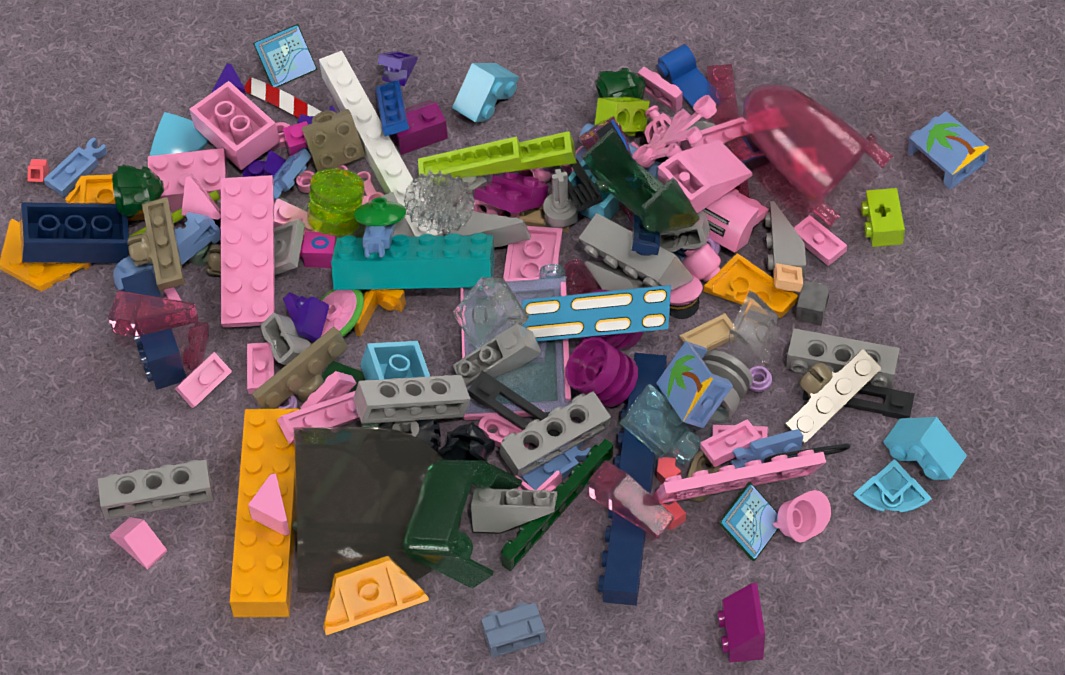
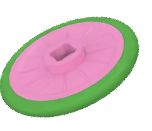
M332 289L320 299L329 305L321 336L332 327H335L344 337L355 326L364 306V298L360 289Z

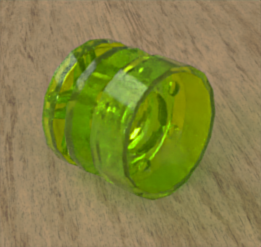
M325 169L314 174L310 181V201L307 211L309 225L316 231L333 236L346 235L356 231L360 223L355 220L354 211L362 205L364 199L365 185L363 180L357 174L343 169Z

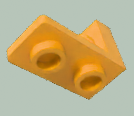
M368 289L364 295V306L361 316L354 326L356 336H362L377 305L389 311L397 310L402 312L406 305L404 290Z

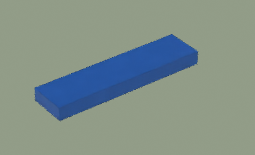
M399 80L376 86L375 90L384 135L388 136L408 130L409 124Z

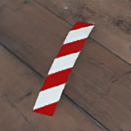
M252 77L248 79L244 86L246 93L267 101L298 118L301 114L315 116L321 112L291 94Z

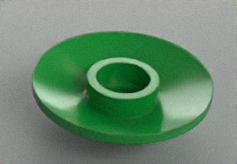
M382 197L374 198L371 202L359 206L354 211L355 220L367 226L392 225L403 220L406 216V208L403 205L387 201L386 198Z

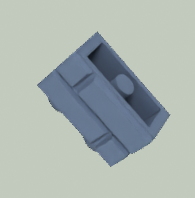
M519 603L512 610L502 613L501 611H492L485 618L481 619L482 631L491 658L546 642L545 628L536 603Z

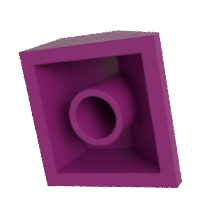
M431 100L405 108L409 129L391 135L401 155L448 139L446 120L437 102Z
M751 583L722 599V610L717 611L719 628L724 627L725 636H721L722 652L728 653L729 663L761 660L764 658L765 629L757 583Z

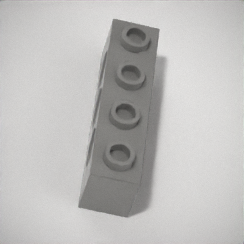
M794 328L787 354L786 369H791L796 373L810 372L809 370L815 364L821 362L832 372L837 373L860 350L864 349L882 368L866 384L892 388L900 348Z
M462 375L359 381L353 400L361 423L366 424L464 417L470 402V396Z
M594 391L587 395L584 393L580 394L568 406L564 408L559 406L553 409L545 419L541 421L536 419L530 422L522 432L518 434L514 432L507 435L502 440L499 454L513 475L521 478L609 428L611 416ZM579 417L583 422L574 423L570 418ZM557 430L560 435L554 437L549 435L547 431ZM534 443L537 448L530 450L524 444Z
M191 460L183 464L163 465L160 468L139 469L132 473L111 474L104 478H98L100 506L105 520L214 500L210 472L206 460Z

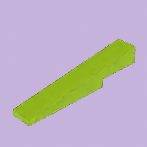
M570 131L523 142H519L516 136L418 159L419 180L421 183L575 164L577 162L574 141Z

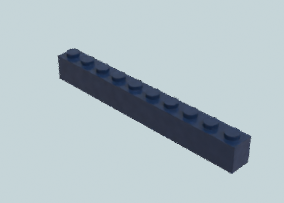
M645 353L634 354V361L638 367V379L633 391L624 400L628 402L627 408H622L621 424H625L624 431H619L618 447L622 448L621 455L616 454L615 471H619L618 478H613L611 494L616 496L615 502L609 503L608 518L612 519V525L606 526L605 543H609L608 551L603 550L602 567H606L605 575L599 576L598 592H603V602L637 606L664 395L656 382L667 368V355Z

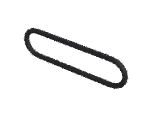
M845 443L779 453L765 458L764 462H772L771 458L780 455L790 456L788 458L798 457L797 454L806 450H814L816 453L822 451L824 455L835 454L845 451L851 446Z

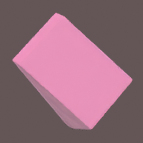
M191 173L185 178L181 215L191 212L207 215L212 219L218 220L221 218V209Z
M271 474L249 503L251 517L253 520L283 535H289L290 531L276 474Z
M129 517L110 534V537L146 569L150 568L167 552L165 546L143 519Z

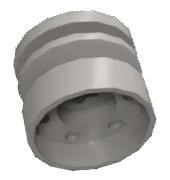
M717 350L707 351L702 360L711 373L728 379L733 385L710 420L727 422L732 418L740 405V400L745 397L747 390L753 384V376L750 370L734 356Z

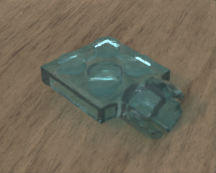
M650 383L644 387L619 422L659 458H662L667 453L671 457L676 458L678 463L685 464L687 460L693 458L698 452V447H701L700 442L702 440L688 428V423L681 420L668 399Z

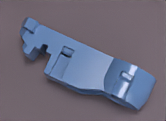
M188 212L185 215L188 219L185 222L186 227L175 229L181 264H184L211 241L216 244L221 240L220 228L209 216ZM130 256L121 260L113 271V279L118 291L124 289L121 278L152 269L156 281L153 264L136 266L133 263L134 259Z

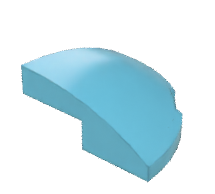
M164 112L155 134L150 156L201 151L209 143V140L195 129L193 121Z
M895 459L853 494L865 505L882 512L885 509L899 511L900 513L908 512L932 500L929 494Z

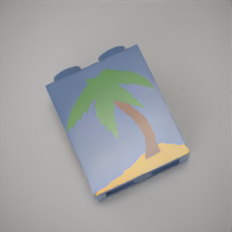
M947 111L939 117H933L925 127L914 131L908 139L907 153L913 155L920 150L945 171L943 184L950 190L986 164L988 160L989 147Z
M685 341L656 383L683 422L704 428L733 385L728 379L713 375L702 360L708 351L705 347Z

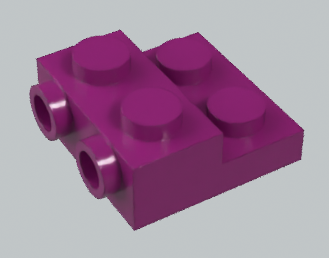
M519 171L493 174L492 183L475 188L474 198L514 214L543 206L547 198L548 185H545L543 181H539L538 178L525 177Z

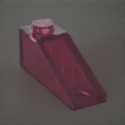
M117 291L108 316L112 331L124 336H140L197 323L199 319L195 303L124 291Z
M606 460L589 479L591 498L656 538L661 536L674 519V515L629 474Z

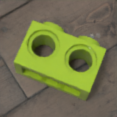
M633 97L598 98L594 128L600 129L614 120L623 135L635 136L636 132L645 131L647 127L648 117L645 116V112L649 109L650 101Z

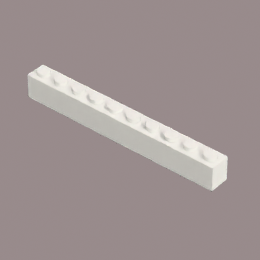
M339 51L319 59L322 79L340 112L347 109L351 112L366 160L384 193L393 192L398 203L406 208L405 218L413 235L432 234L434 236H443L439 225L389 135H384L381 120L343 52Z

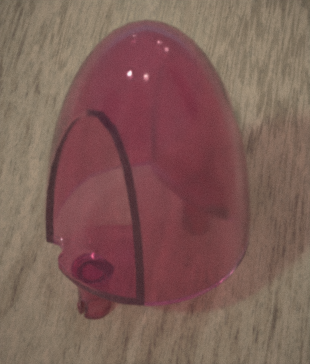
M780 84L760 85L753 88L745 97L743 118L749 137L787 180L809 200L804 210L808 213L814 212L829 227L841 215L824 201V198L841 182L861 157L866 153L882 169L893 158L892 154H889L876 142L877 138L873 133H870L865 139L827 108L793 87Z

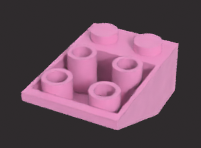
M720 140L678 152L658 166V184L691 218L752 176V172Z

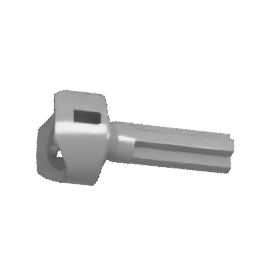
M556 169L555 174L552 175V194L545 199L543 204L544 222L551 228L565 227L578 221V210L568 195L567 172L561 173L560 169Z

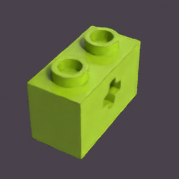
M897 188L866 190L865 201H861L862 217L867 216V222L864 224L866 238L870 237L872 247L903 244L905 228Z

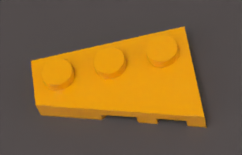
M738 253L703 286V292L779 318H782L798 302V295L796 293L775 288L774 278Z

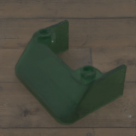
M613 128L581 156L597 179L594 183L597 188L604 194L609 192L642 220L643 226L650 233L653 234L656 231L658 234L692 227L700 220L677 180L672 177L665 185L632 158Z
M437 460L427 471L404 540L405 552L412 559L470 588L476 587L493 576L494 571L470 559L473 543L468 535L457 530L471 485L481 489L510 490L521 486L523 480L482 460Z

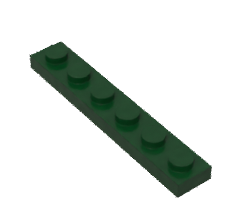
M604 439L599 446L594 445L588 452L587 459L582 465L578 463L571 471L570 478L565 483L561 482L554 490L557 491L555 511L524 523L519 530V535L513 541L509 540L501 550L502 566L510 572L610 461L613 457L614 444Z

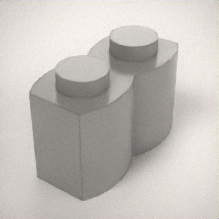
M699 212L692 218L685 214L682 217L667 216L660 219V247L672 253L680 248L697 249L707 243L710 226L706 213Z
M273 312L261 324L263 336L271 344L274 358L281 364L287 365L311 345L307 339L298 335L290 317Z

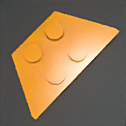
M113 174L81 176L75 184V189L66 197V203L116 204L112 183ZM143 210L138 211L132 218L127 217V220H145Z
M14 219L10 220L0 257V270L42 292L52 287L54 283L70 278L71 273L81 268H84V270L90 268L91 263L22 262L20 222Z
M385 556L334 574L323 629L325 634L329 635L426 602L429 598L426 592L389 556Z

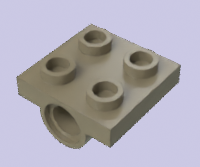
M349 109L337 114L335 111L330 110L320 112L312 118V124L301 128L318 174L365 156Z

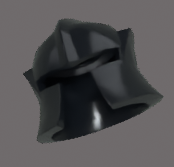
M475 422L460 425L453 431L447 432V442L437 452L436 458L445 469L452 473L468 477H480L488 472L487 458L495 449V440L490 439L489 435Z

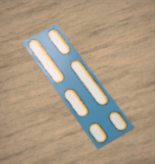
M671 285L522 300L520 325L533 331L536 341L668 329Z

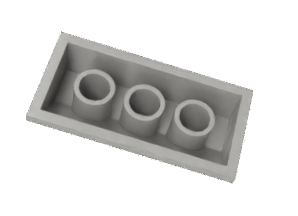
M598 213L594 215L579 237L580 241L585 245L584 250L594 258H597L598 255L603 257L604 262L615 269L618 266L623 268L624 273L633 279H637V277L642 278L648 287L671 285V290L690 283L694 278L675 254L662 247L659 248L658 255L643 256L636 251H631L632 231Z

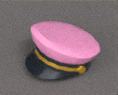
M693 276L694 278L690 283L671 290L669 315L677 319H687L698 311L700 304L699 295L702 292L703 286L697 277Z

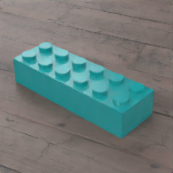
M451 233L446 236L423 234L408 237L407 235L399 234L392 238L390 249H385L383 257H379L378 252H373L369 257H365L363 238H356L351 235L343 236L342 238H337L331 260L334 290L492 287L495 266L493 235L475 233L473 235L460 236L459 234Z

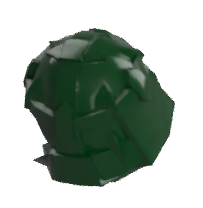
M621 68L620 71L616 72L599 71L598 77L594 81L600 98L633 97L643 99L646 83L644 78L632 72L629 68Z
M123 164L118 166L117 171L113 172L112 183L115 203L119 213L126 217L132 218L138 211L143 210L142 204L158 200L164 192L163 181L148 167L143 166L142 169H137Z

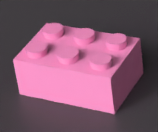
M229 81L189 109L195 129L217 149L224 148L225 156L240 170L280 142L276 123Z
M224 148L148 156V168L159 176L164 184V192L159 199L168 198L172 213L182 208L185 178L191 173L208 194L217 190L221 197V178H228V165Z

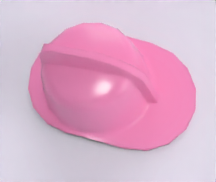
M812 490L783 503L779 508L777 521L773 523V526L780 528V531L785 536L791 537L799 543L820 534L829 523L831 517V506L827 496L821 491Z

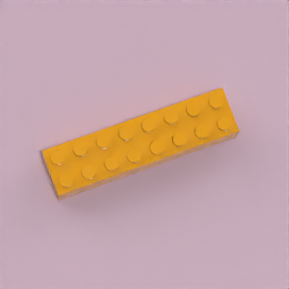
M299 408L245 409L230 591V606L234 617H290L295 530L291 526L295 522L297 514L301 440L289 444L277 420L282 415L297 411ZM271 474H276L290 531L289 535H283L253 520L251 517L249 503Z

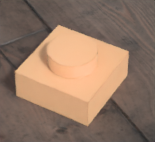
M776 263L773 271L775 288L801 292L803 287L802 268Z

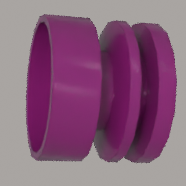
M591 337L580 343L570 355L566 365L565 377L568 384L582 394L587 395L594 391L604 407H614L621 404L633 391L638 379V367L632 358L603 339Z

